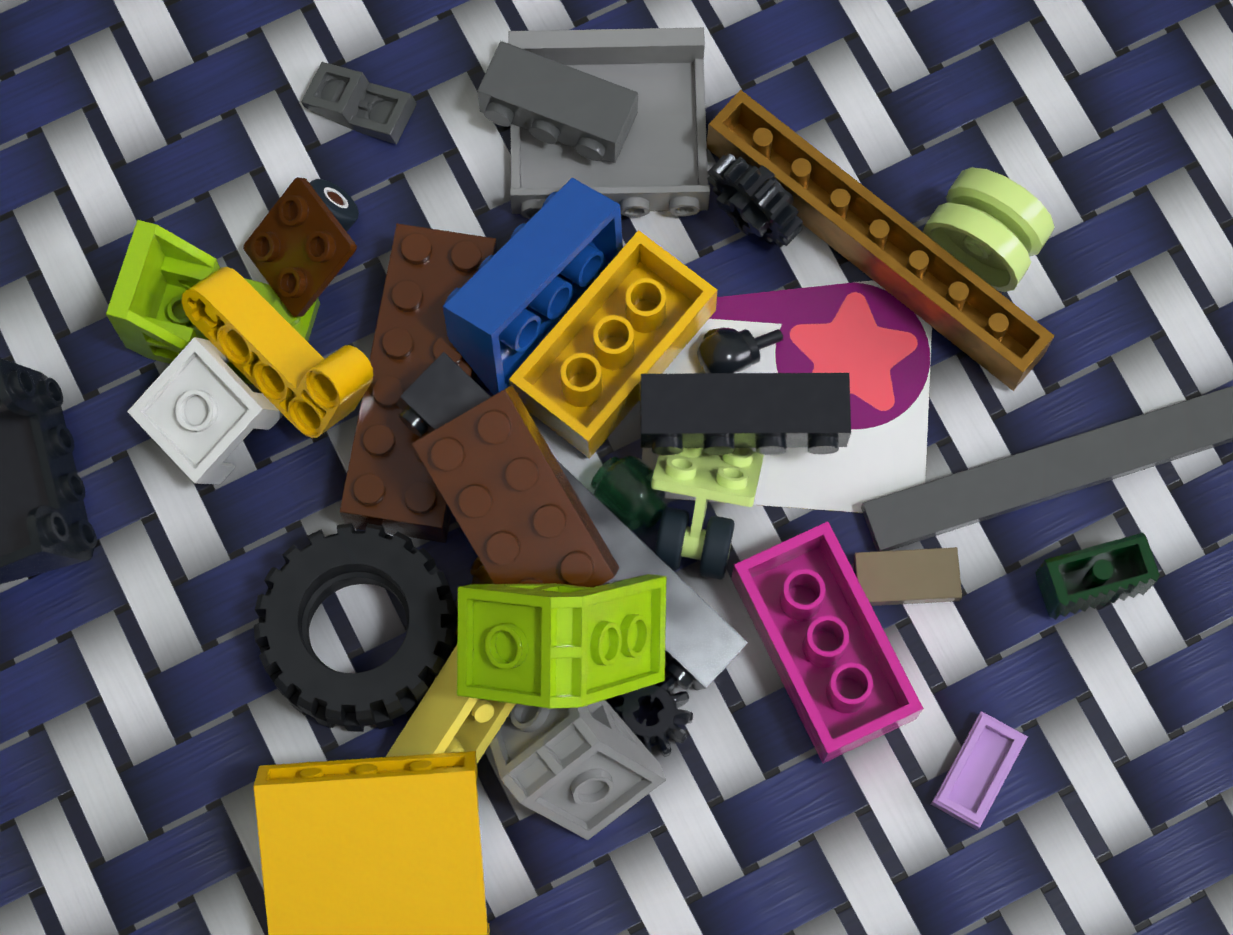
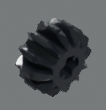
M672 676L666 677L660 687L654 684L612 697L613 701L619 705H610L650 753L651 745L657 744L660 753L664 757L671 754V746L666 737L668 736L678 743H684L687 739V734L677 725H686L692 723L693 720L692 712L678 709L689 701L687 691H680L671 696L669 695L675 685V678ZM649 704L650 711L653 710L654 706L660 710L657 713L656 725L646 726V719H644L642 724L637 722L636 719L639 717L640 706Z

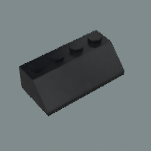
M849 373L641 374V448H652L654 454L675 455L683 452V448H704V452L707 454L725 455L733 453L735 448H756L757 453L775 455L786 452L787 448L808 447V452L812 454H832L839 451V447H847L851 435Z

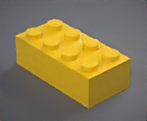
M638 230L509 378V385H513L527 411L590 459L640 400L641 374H662L716 311L718 290Z

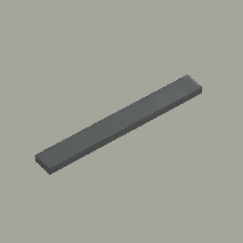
M1233 386L863 502L861 509L877 551H890L1233 442Z

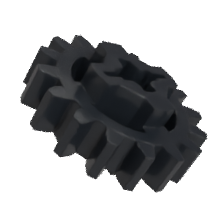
M728 153L727 156L723 155L707 172L710 175L707 180L714 186L713 192L719 196L716 199L718 206L734 221L735 226L749 236L751 233H754L760 238L763 237L769 244L773 241L781 248L783 245L787 246L803 229L801 226L804 223L797 216L799 211L792 206L794 203L792 194L786 191L777 181L775 174L763 165L758 169L756 166L748 165L742 157L736 159L731 153Z

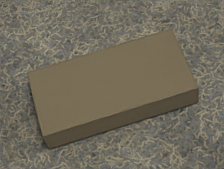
M957 547L859 552L854 554L855 575L871 606L955 602L962 599Z

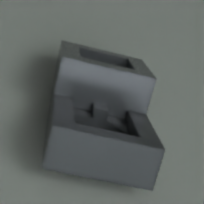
M321 62L301 101L305 108L333 122L396 145L417 105L410 93L369 83L363 72Z

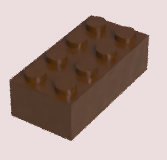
M513 385L412 443L494 584L556 583L596 587L615 578L619 570L617 562Z

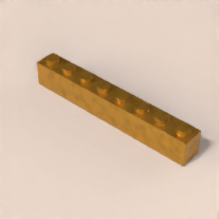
M741 89L708 124L707 149L719 159L723 155L727 156L728 153H731L736 159L742 157L748 165L751 164L758 169L763 165L775 174L777 181L782 187L792 194L794 198L792 206L798 209L799 213L797 216L803 221L805 227L1011 390L1014 391L1045 355L1054 338L1051 332Z

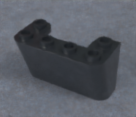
M0 358V585L89 561L93 557L94 547L97 543L95 531L87 518L83 501L85 498V487L75 467L72 454L74 451V440L65 424L61 407L63 404V393L60 386L53 378H48L39 371Z

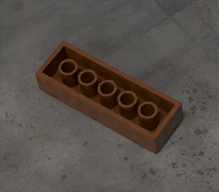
M396 224L370 355L374 376L372 383L362 397L340 507V514L344 524L352 523L354 529L366 530L368 523L384 527L386 534L394 535L398 531L410 538L446 543L452 511L412 445L413 442L421 437L413 433L401 421L398 415L403 410L396 404L399 397L443 352L476 382L477 374L447 337L443 305L453 290L459 287L462 288L478 272L481 263L488 256L495 255L498 252L496 238Z

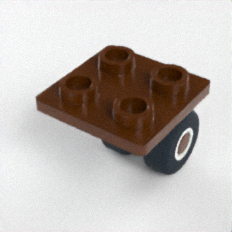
M295 178L243 246L246 254L294 317H303L357 249V245L347 233L358 219L359 211L357 205L343 189L323 179H315L309 183L305 178Z

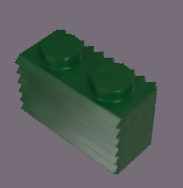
M1144 533L1045 559L1035 572L1048 615L1055 620L1059 615L1066 617L1069 612L1076 614L1079 609L1085 612L1089 606L1095 609L1099 604L1105 606L1109 601L1115 603L1118 599L1124 601L1128 596L1134 598L1138 593L1144 595L1157 582L1160 576Z

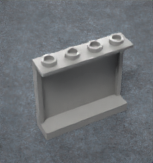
M704 27L508 31V44L638 92V113L616 163L605 159L601 161L587 159L581 156L574 147L558 141L554 144L542 142L532 136L529 130L511 124L510 199L512 214H521L523 217L531 219L542 208L546 198L551 193L558 192L571 178L619 203L621 214L627 217L645 216L650 211H670L671 214L676 216H691L697 214L699 210H708L710 185H708Z

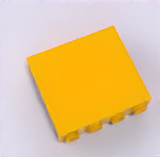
M476 751L259 766L253 787L268 935H490V926L487 921L477 791L478 770Z

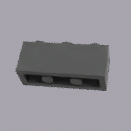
M500 41L477 90L480 112L484 113L485 117L493 123L506 127L513 124L529 130L536 139L545 143L554 144L557 141L574 147L581 156L593 161L605 159L616 163L638 113V92Z

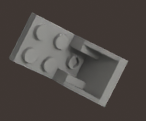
M605 700L579 708L549 709L516 704L490 743L500 779L517 801L586 840L592 838L666 781L661 764Z

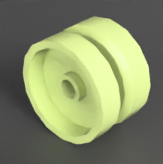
M974 167L961 171L949 189L946 197L948 203L939 205L925 224L923 233L997 291L1007 292L1015 290L1031 264L1029 257L1038 255L1055 228L1052 217L1036 197L1006 176L988 169Z

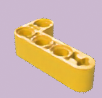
M222 267L182 294V307L189 320L301 433L308 437L318 438L353 412L372 383L374 376L373 368L369 359L357 347L345 345L324 359L232 268Z

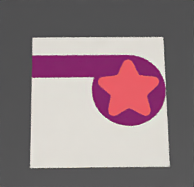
M874 280L717 296L716 311L662 373H706L699 362L697 351L704 335L709 330L721 327L732 328L738 332L747 329L754 338L777 329L783 335V341L759 350L760 361L734 373H849L851 435L847 447H839V451L832 454H812L808 452V447L787 448L786 452L775 455L763 454V463L754 505L863 513L861 509L863 502L925 483L932 326ZM643 448L641 466L653 475L659 455L654 454L652 448ZM641 471V478H640V479H643V477H644V475H645V473H644L643 471ZM640 486L639 497H648ZM666 492L664 496L666 499L696 501V497ZM708 500V502H719L714 500Z

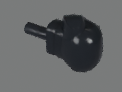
M725 327L709 330L704 335L703 341L698 348V359L706 373L740 372L760 361L759 350L783 341V335L779 329L756 338L747 329L739 332Z

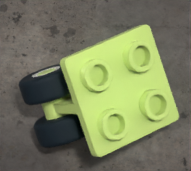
M683 448V452L679 454L658 456L652 476L651 488L696 497L691 527L688 526L689 513L686 510L666 507L662 513L655 554L673 571L679 569L682 557L701 560L699 569L701 576L719 580L725 577L735 523L730 518L711 516L708 521L707 530L703 529L708 500L752 507L762 468L763 454L753 452L751 448H735L733 453L725 455L707 454L704 452V448Z

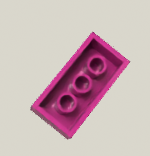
M825 522L734 564L731 580L822 763L917 719L924 708L829 522Z

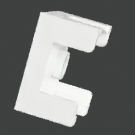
M196 337L189 342L127 412L194 484H221L235 468L232 463H223V461L253 429L269 430L278 422L283 414L262 393L253 392L225 363L230 361L209 340Z

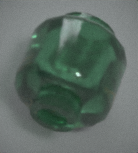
M630 455L621 459L616 456L610 458L597 471L590 485L594 490L593 495L631 531L642 525L651 528L661 519L664 509L668 507L663 501L666 491L651 488L654 470L636 456Z

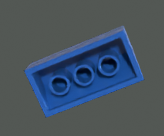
M571 178L558 192H553L546 198L542 208L527 223L520 224L514 230L510 240L495 255L488 256L481 263L478 272L462 288H456L448 296L443 305L447 337L492 394L495 395L510 386L509 378L621 251L623 241L620 204L578 180Z

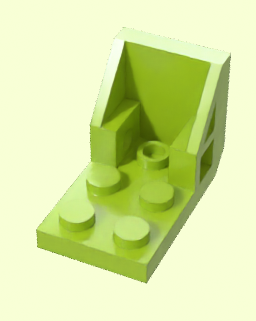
M137 220L106 312V316L124 346L148 359L171 364L194 337L207 339L186 316L181 300L182 294L186 290L220 269L217 259L157 224ZM245 279L307 342L309 341L320 306L319 298L303 317H294L269 284ZM225 362L245 383L253 385L231 362Z
M647 574L596 587L556 583L469 584L458 587L457 696L549 709L579 708L665 681L666 576Z

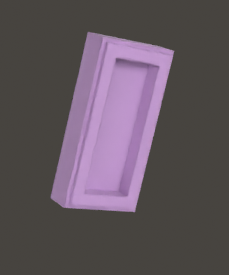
M981 711L931 805L978 830L1028 736Z

